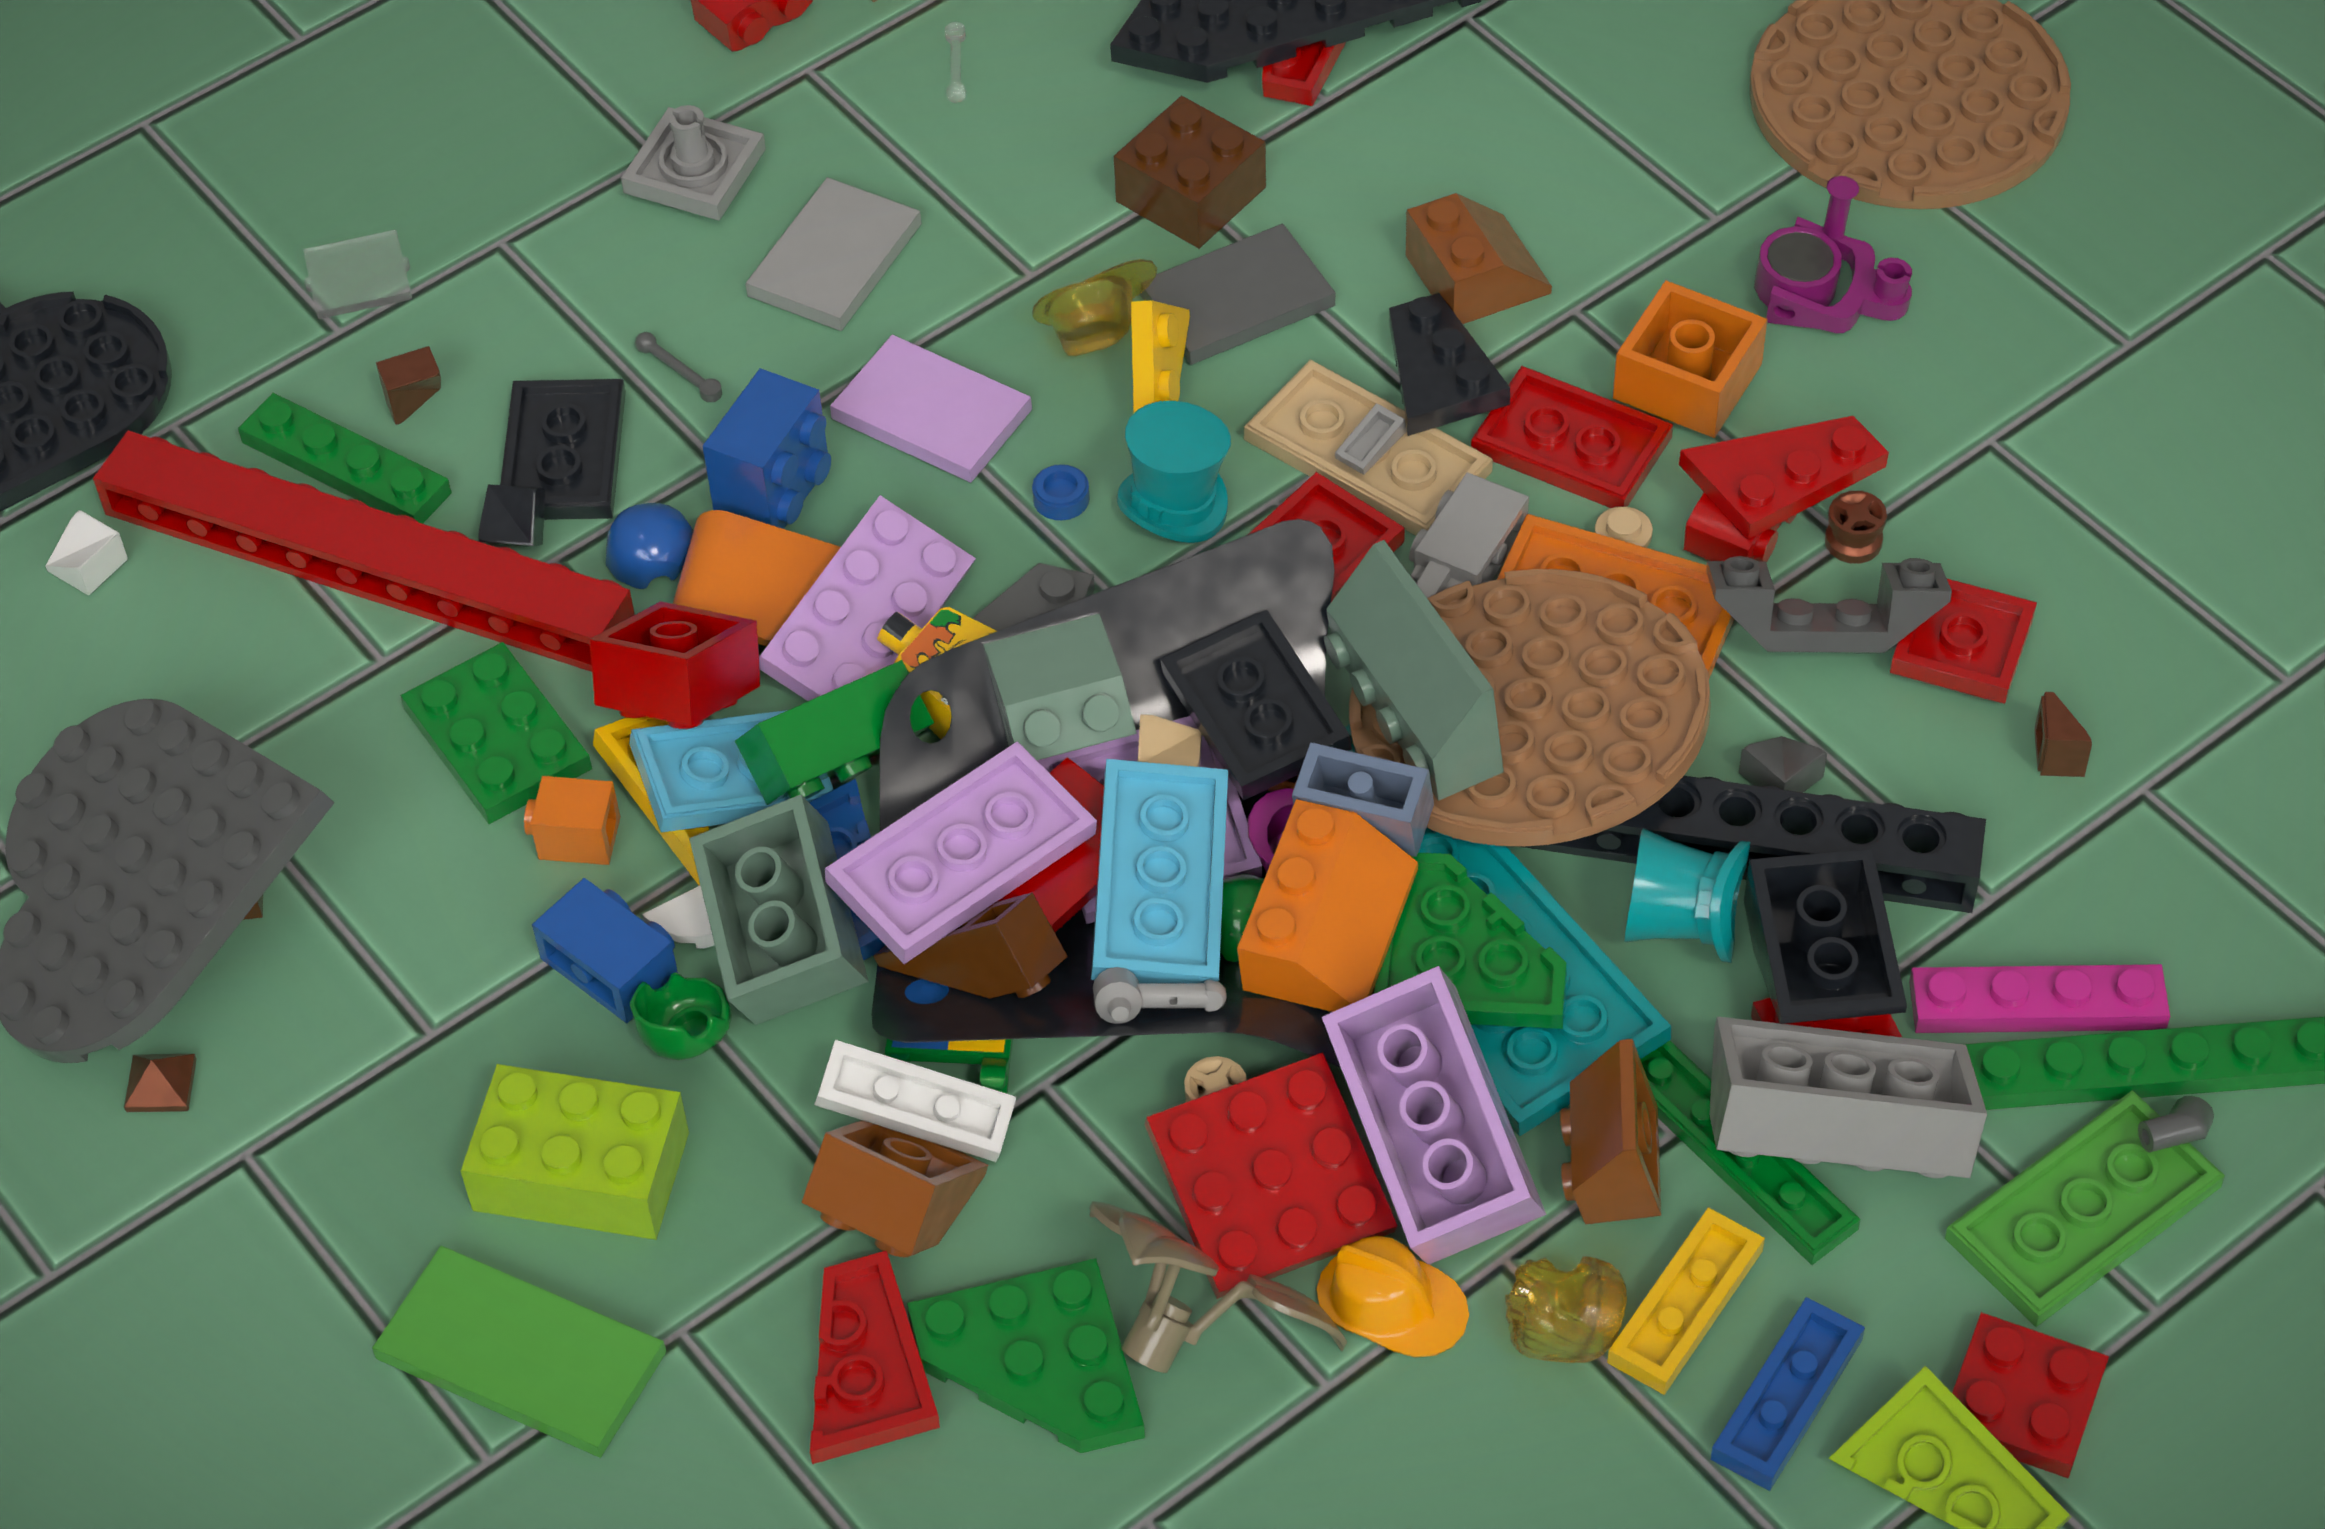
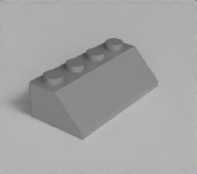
M1718 1016L1716 1018L1709 1115L1717 1150L1729 1151L1741 1157L1767 1155L1792 1158L1804 1164H1817L1820 1162L1848 1164L1867 1171L1892 1169L1918 1172L1930 1178H1944L1946 1176L1971 1177L1987 1111L1966 1045Z

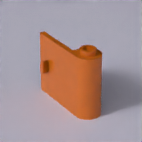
M711 510L704 512L696 520L672 604L757 620L758 644L767 647L841 547L728 511Z

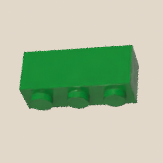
M902 660L762 721L735 740L767 805L786 796L791 799L802 795L805 799H808L825 789L821 780L836 774L840 782L843 783L873 767L869 759L880 754V737L885 710L895 691L909 674ZM920 695L915 699L910 714L911 727L916 736L934 724Z

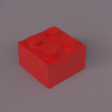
M660 601L590 638L595 706L618 710L619 714L626 718L651 717L665 720L673 728H694L701 725L703 719L722 708L734 706L737 704L738 699L760 687L757 620Z

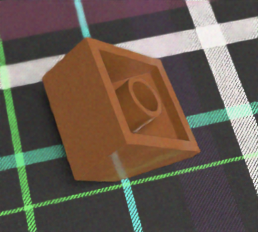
M1457 193L1407 209L1405 255L1430 294L1440 293L1462 324L1551 294V284L1503 214Z
M1633 1039L1619 1040L1570 1081V1107L1562 1108L1560 1112L1563 1140L1566 1146H1571V1162L1562 1163L1561 1167L1563 1191L1567 1201H1576L1585 1225L1661 1216L1658 1106Z
M861 1120L825 1133L801 1203L821 1212L820 1218L830 1226L848 1231L858 1230L875 1238V1245L880 1250H887L888 1254L897 1257H910L940 1243L985 1177L989 1165L961 1151Z

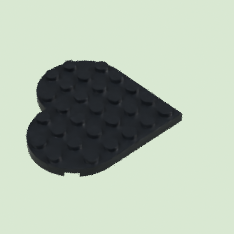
M74 292L45 294L18 302L7 308L0 302V512L109 456L128 430L142 435L156 419L167 400L171 387V362L161 332L155 323L140 309L126 301L104 295L102 301L76 299Z

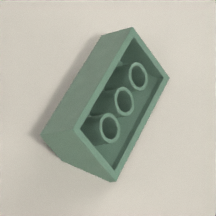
M1385 540L1373 544L1326 609L1330 634L1324 636L1325 647L1334 666L1337 669L1345 667L1349 672L1351 685L1359 702L1363 706L1371 704L1376 711L1378 725L1387 742L1390 744L1398 742L1403 749L1405 764L1429 769L1432 792L1439 801L1504 772L1494 690Z

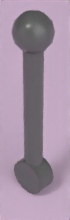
M642 332L636 337L635 346L640 352L653 354L699 388L700 396L704 401L716 402L721 398L722 388L718 380L711 378L705 380L660 347L652 333Z

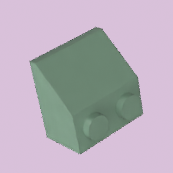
M1099 613L983 643L1009 746L1018 742L1036 760L1137 734L1123 677Z

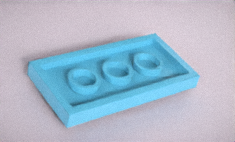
M1106 759L1091 980H1095L1101 972L1108 968L1120 967L1134 973L1139 983H1204L1206 980L1218 981L1228 789L1227 769Z

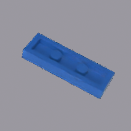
M1806 1297L1713 1445L1710 1460L1771 1491L1862 1342L1865 1327Z

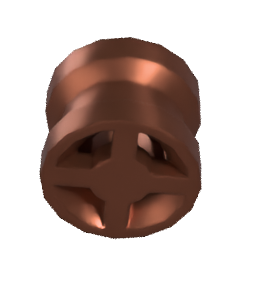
M1848 491L1841 493L1833 499L1829 507V524L1825 532V546L1829 553L1838 560L1849 564H1861L1875 558L1882 548L1883 529L1887 519L1886 507L1883 502L1875 495L1864 491Z

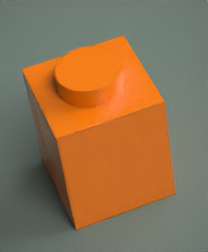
M542 776L537 798L528 800L524 815L526 835H533L539 860L601 865L610 864L621 817L613 781Z

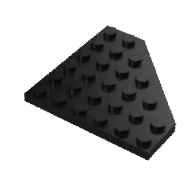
M1141 0L1110 44L1111 61L1209 83L1228 77L1227 68L1253 61L1256 68L1297 57L1296 48L1319 41H1322L1325 48L1365 37L1366 27L1390 21L1395 28L1432 17L1433 8L1457 1L1463 8L1480 3L1482 0Z

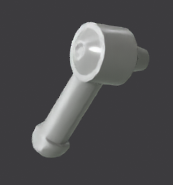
M1120 967L1108 968L1101 972L1093 984L1097 1013L1102 1019L1115 1024L1126 1023L1132 1020L1140 1012L1141 1008H1204L1207 1012L1217 1011L1224 1006L1227 998L1226 989L1219 981L1206 980L1204 983H1139L1134 973Z

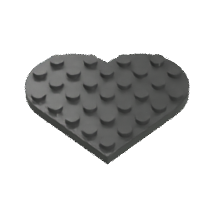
M137 699L123 702L94 714L78 725L65 728L56 737L53 747L39 761L31 774L24 777L17 786L15 793L16 801L8 822L5 847L7 865L14 882L29 898L19 912L7 921L3 931L4 940L0 948V1021L3 1027L15 1040L41 1058L60 1063L88 1061V1053L98 1051L111 1044L120 1050L142 1037L157 1025L182 998L335 802L317 787L183 707L169 701Z

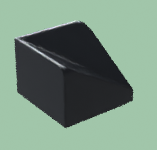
M488 484L479 526L478 541L531 546L543 545L546 488Z

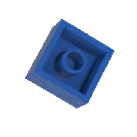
M759 368L702 446L713 510L728 511L782 529L787 524H793L797 520L805 498L815 485H820L824 482L831 467V455L827 450L825 435L826 418L822 413L819 389Z

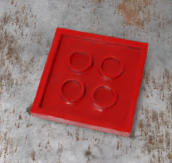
M1323 1052L1146 1117L1144 1125L1194 1246L1212 1258L1219 1267L1216 1276L1207 1275L1216 1299L1224 1297L1239 1282L1247 1281L1250 1274L1272 1279L1336 1255L1343 1245L1350 1246L1362 1238L1384 1237L1394 1233L1398 1226Z

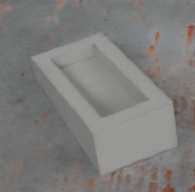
M1376 403L1337 449L1335 458L1364 475L1407 432L1405 419Z

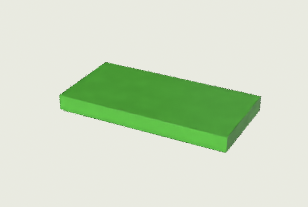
M2132 1090L1949 1225L1946 1230L1945 1240L2037 1327L2220 1189L2225 1175L2190 1143L2149 1153L2145 1151L2139 1139L2138 1125L2141 1121L2160 1117V1115Z
M442 1245L372 1347L375 1358L381 1362L599 1458L604 1454L666 1354L664 1341Z

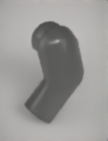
M2184 1096L2175 1102L2168 1115L2139 1123L2138 1135L2145 1151L2149 1153L2205 1139L2212 1126L2214 1112L2212 1107L2200 1097Z

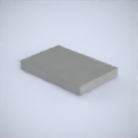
M827 177L745 283L747 296L842 331L920 227V211Z

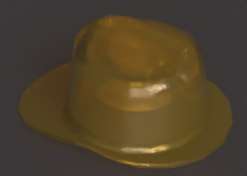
M1145 259L1127 261L1082 282L1056 289L1043 296L1033 306L1032 316L1038 323L1053 327L1064 352L1068 356H1078L1108 348L1118 343L1129 331L1131 326L1132 299L1149 287L1156 277L1157 267L1151 260Z

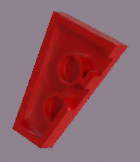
M887 1250L825 1267L819 1324L817 1376H815L814 1423L810 1440L812 1464L940 1428L938 1412Z

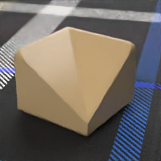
M1140 714L1138 762L1200 767L1202 734L1199 729L1154 715Z

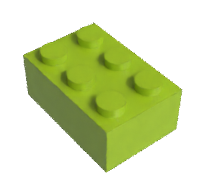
M497 1064L460 1170L472 1211L657 1240L689 1135L681 1092Z

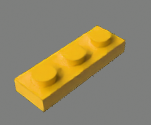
M1708 1207L1610 1347L1607 1363L1665 1395L1763 1252L1765 1238Z

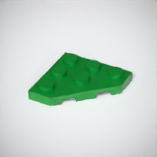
M1418 853L1417 857L1411 856L1418 861V871L1376 981L1374 994L1439 966L1455 985L1471 1025L1563 1029L1567 982L1566 961L1550 946L1547 949L1543 948L1525 931V923L1492 892L1487 895L1467 876V869L1451 854Z
M1096 1258L907 1303L914 1339L925 1373L944 1383L948 1379L977 1393L979 1401L1023 1424L1026 1420L1033 1422L1056 1434L1058 1442L1079 1453L1145 1438L1144 1422L1125 1356L1121 1349V1342Z

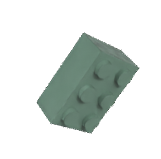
M802 795L689 838L727 999L755 1025L869 982L850 907L825 882V868L838 860L828 821Z

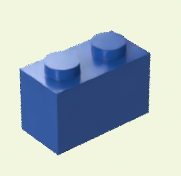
M586 878L578 882L532 923L540 959L625 1023L634 1018L629 1003L637 987L642 982L649 984L652 989H658L668 982L672 973H678L673 951L675 943L669 933L654 921L645 923L631 912L629 906L620 895L610 889H606L603 892Z

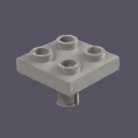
M685 105L676 109L668 107L621 177L623 192L720 221L766 150L764 134L706 118L700 108Z

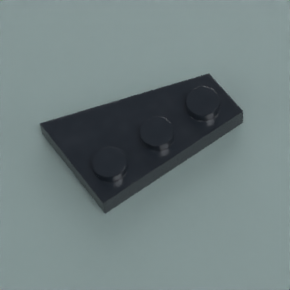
M1440 293L1419 297L1413 301L1389 308V326L1396 367H1398L1400 393L1405 409L1408 436L1510 405V386Z

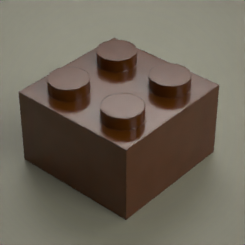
M1181 95L1114 155L1116 202L1200 249L1266 188V142Z

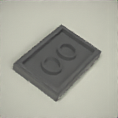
M1283 223L1139 281V294L1144 301L1153 300L1189 309L1190 319L1184 357L1190 365L1334 307L1336 297L1335 291Z

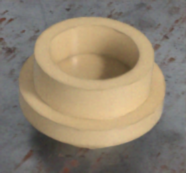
M1614 507L1608 509L1598 517L1595 524V533L1642 547L1647 548L1652 539L1653 527L1650 519L1643 512L1635 508Z

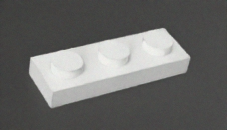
M835 1040L814 1105L996 1162L1002 1149L1016 1097Z

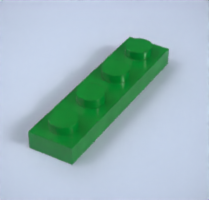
M272 393L238 427L243 444L353 499L359 500L369 507L397 516L407 515L423 524L452 494L448 478L275 393Z

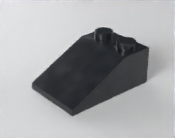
M1873 849L1749 860L1744 906L1753 951L1780 1024L1906 1013V998Z

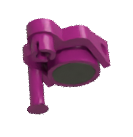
M1835 176L1827 182L1826 188L1830 198L1824 227L1797 217L1795 226L1775 231L1767 236L1761 245L1754 289L1759 299L1768 307L1767 323L1821 329L1833 333H1845L1856 324L1860 314L1880 320L1892 321L1905 316L1909 309L1912 296V288L1909 284L1912 276L1911 266L1902 259L1891 257L1880 261L1877 269H1874L1875 252L1872 246L1865 241L1844 235L1852 198L1859 193L1858 183L1850 177ZM1841 260H1844L1850 265L1852 282L1843 298L1835 305L1829 306L1835 297L1841 270Z

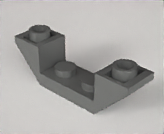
M1736 556L1725 561H1707L1706 568L1715 600L1767 652L1885 653L1947 605L1951 600L1952 593L1941 563H1932L1920 558L1905 559L1901 563H1882L1877 604H1868L1857 599H1845L1838 603H1809L1795 598L1774 603L1775 588L1766 561H1756L1752 558Z

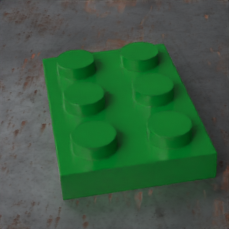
M503 642L400 695L404 710L488 824L525 806L529 799H536L542 776L577 778L592 770L590 756Z

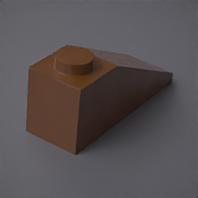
M1033 892L995 902L905 964L886 945L873 955L879 967L989 999L1014 992L1018 998H1025L1040 991L1051 982L1048 973L1068 957Z

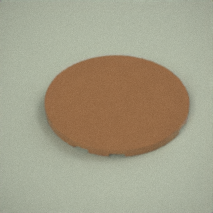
M1796 0L1788 6V12L1775 24H1769L1761 36L1754 53L1749 94L1756 122L1765 139L1786 163L1808 179L1826 188L1829 179L1835 176H1847L1854 179L1859 185V193L1852 199L1893 208L1940 209L1962 206L1999 195L2023 182L2043 166L2055 151L2064 133L2070 106L2071 82L2062 53L2054 40L2036 20L2010 1L2002 4L1997 0Z
M1530 569L1504 572L1505 579L1488 581L1474 586L1471 585L1470 581H1466L1427 598L1493 687L1504 772L1439 801L1433 794L1434 807L1427 828L1456 839L1495 846H1539L1576 840L1615 827L1655 804L1678 783L1696 759L1705 740L1710 720L1711 701L1708 671L1698 651L1697 642L1687 627L1673 613L1666 614L1660 608L1648 602L1647 594L1609 578L1583 572L1558 569ZM1352 688L1349 700V722L1355 753L1405 764L1403 749L1398 742L1392 744L1387 742L1378 725L1376 711L1371 704L1363 706Z

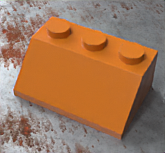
M1296 799L1237 947L1243 991L1331 1012L1371 996L1418 871V861L1357 813Z

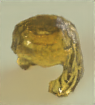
M1583 1256L1579 1265L1568 1272L1556 1269L1546 1257L1538 1261L1526 1260L1525 1264L1518 1265L1515 1271L1516 1281L1512 1290L1505 1295V1304L1507 1305L1506 1318L1509 1323L1508 1329L1511 1334V1343L1515 1349L1528 1358L1564 1363H1587L1605 1354L1619 1334L1627 1304V1289L1621 1273L1611 1263L1589 1256Z

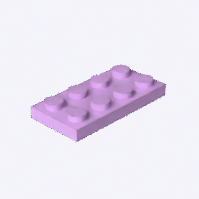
M880 495L759 656V669L805 700L810 701L893 664L898 655L877 640L878 634L886 621L895 612H899L920 628H923L938 610L943 608L971 569L976 558Z
M1015 742L825 868V882L899 960L905 964L1096 834L1097 820L1023 746Z

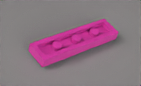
M2162 964L1912 968L1909 980L1915 1033L2137 1031L2167 1029L2170 1020Z

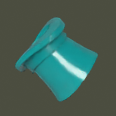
M1159 401L1145 405L1129 418L1125 428V439L1131 456L1133 473L1119 486L1117 504L1130 520L1161 537L1185 543L1208 540L1220 531L1227 516V490L1223 479L1219 475V470L1231 446L1230 432L1220 418L1194 404L1180 401Z
M1643 828L1640 836L1624 941L1700 939L1702 944L1715 946L1722 962L1732 963L1737 899L1747 865L1751 842L1740 841L1730 854L1716 851L1713 855L1670 841Z

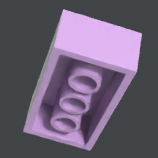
M1439 966L1322 1017L1410 1249L1426 1264L1430 1265L1547 1215L1458 991Z

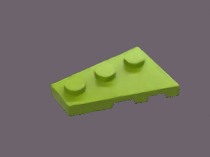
M1926 1366L1828 1458L1958 1529H2060L2072 1518L2052 1495Z

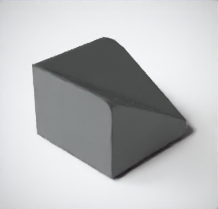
M1780 736L1749 744L1742 749L1739 774L1754 786L1770 785L1783 790L1803 793L1824 777L1827 753L1819 747Z

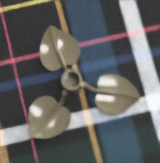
M1092 1201L1089 1207L1090 1217H1096L1110 1230L1123 1237L1134 1266L1155 1263L1146 1298L1139 1310L1140 1313L1121 1347L1125 1354L1140 1364L1155 1371L1167 1373L1183 1342L1186 1341L1196 1345L1201 1334L1235 1302L1242 1298L1258 1300L1279 1312L1325 1330L1333 1338L1341 1352L1346 1346L1347 1341L1329 1315L1316 1302L1289 1286L1253 1274L1249 1275L1247 1281L1239 1282L1194 1324H1191L1188 1321L1192 1313L1191 1308L1170 1296L1180 1268L1216 1276L1219 1267L1215 1261L1203 1251L1183 1241L1170 1229L1149 1217L1124 1210L1115 1205Z

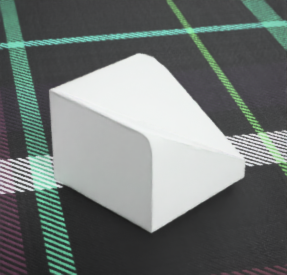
M78 510L62 534L46 564V569L49 573L89 596L125 563L128 557L119 532Z

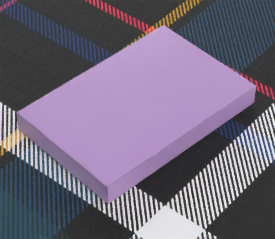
M891 335L830 405L833 420L972 483L1031 412L1032 403L1031 397L895 335Z

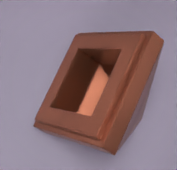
M195 1054L133 1055L124 1105L125 1111H188L197 1060Z

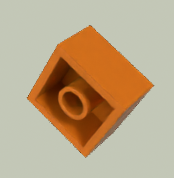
M1665 280L1616 353L1613 399L1715 438L1762 365L1768 319Z

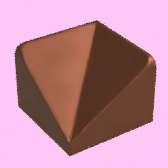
M429 346L376 362L384 397L395 425L404 422L441 389L440 371Z
M2045 692L2044 696H2041L2034 727L2037 770L2040 771V776L2085 777L2092 748L2091 737L2054 692Z

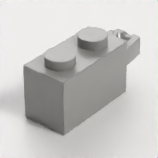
M1468 472L1454 492L1447 490L1439 502L1435 521L1429 530L1421 529L1418 532L1409 553V560L1414 562V570L1411 577L1424 595L1429 598L1447 588L1466 581H1470L1471 585L1474 586L1497 580L1523 521L1528 514L1529 496Z

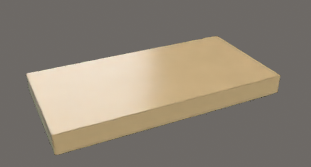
M1310 359L1244 426L1245 441L1310 477L1315 472H1318L1402 525L1406 531L1415 536L1421 529L1429 530L1435 521L1436 511L1441 498L1447 490L1454 492L1467 472L1486 479L1492 473V458L1437 428L1410 436L1406 432L1364 475L1335 458L1337 449L1376 403L1404 418L1406 423L1405 411Z

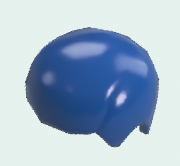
M643 503L631 506L617 515L608 531L606 566L616 580L636 589L647 588L654 578L660 576H667L671 581L675 580L680 570L683 569L694 530L685 516L670 505Z

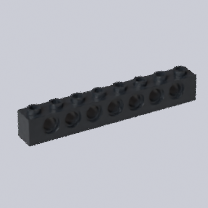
M1684 775L1655 804L1615 827L1572 841L1549 845L1525 846L1524 848L1636 864L1643 828L1670 841L1713 855L1716 851L1730 854L1740 841H1750L1747 865L1742 880H1747L1750 859L1873 849L1884 901L1972 913L1980 879L1986 819L1969 817L1957 812L1941 813L1907 808L1895 803L1879 804L1844 799L1833 794L1816 795L1783 790L1770 785L1754 786L1726 782L1714 777L1698 778Z

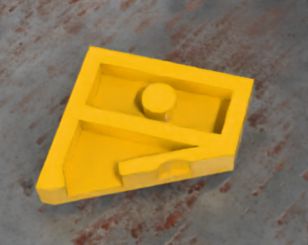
M1153 300L1131 302L1133 413L1147 404L1179 400L1180 377L1190 319L1189 309Z

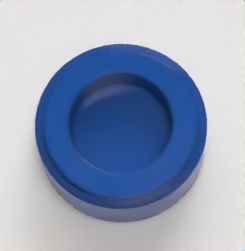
M1053 465L1040 471L1033 480L1034 506L1046 518L1060 521L1069 520L1082 514L1089 504L1088 479L1076 467Z

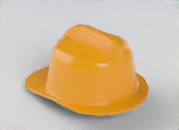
M1367 1237L1360 1239L1350 1246L1343 1245L1337 1256L1321 1272L1316 1288L1319 1306L1336 1325L1393 1352L1411 1357L1436 1356L1452 1348L1464 1335L1469 1318L1466 1296L1455 1280L1439 1269L1416 1259L1406 1245L1389 1237Z

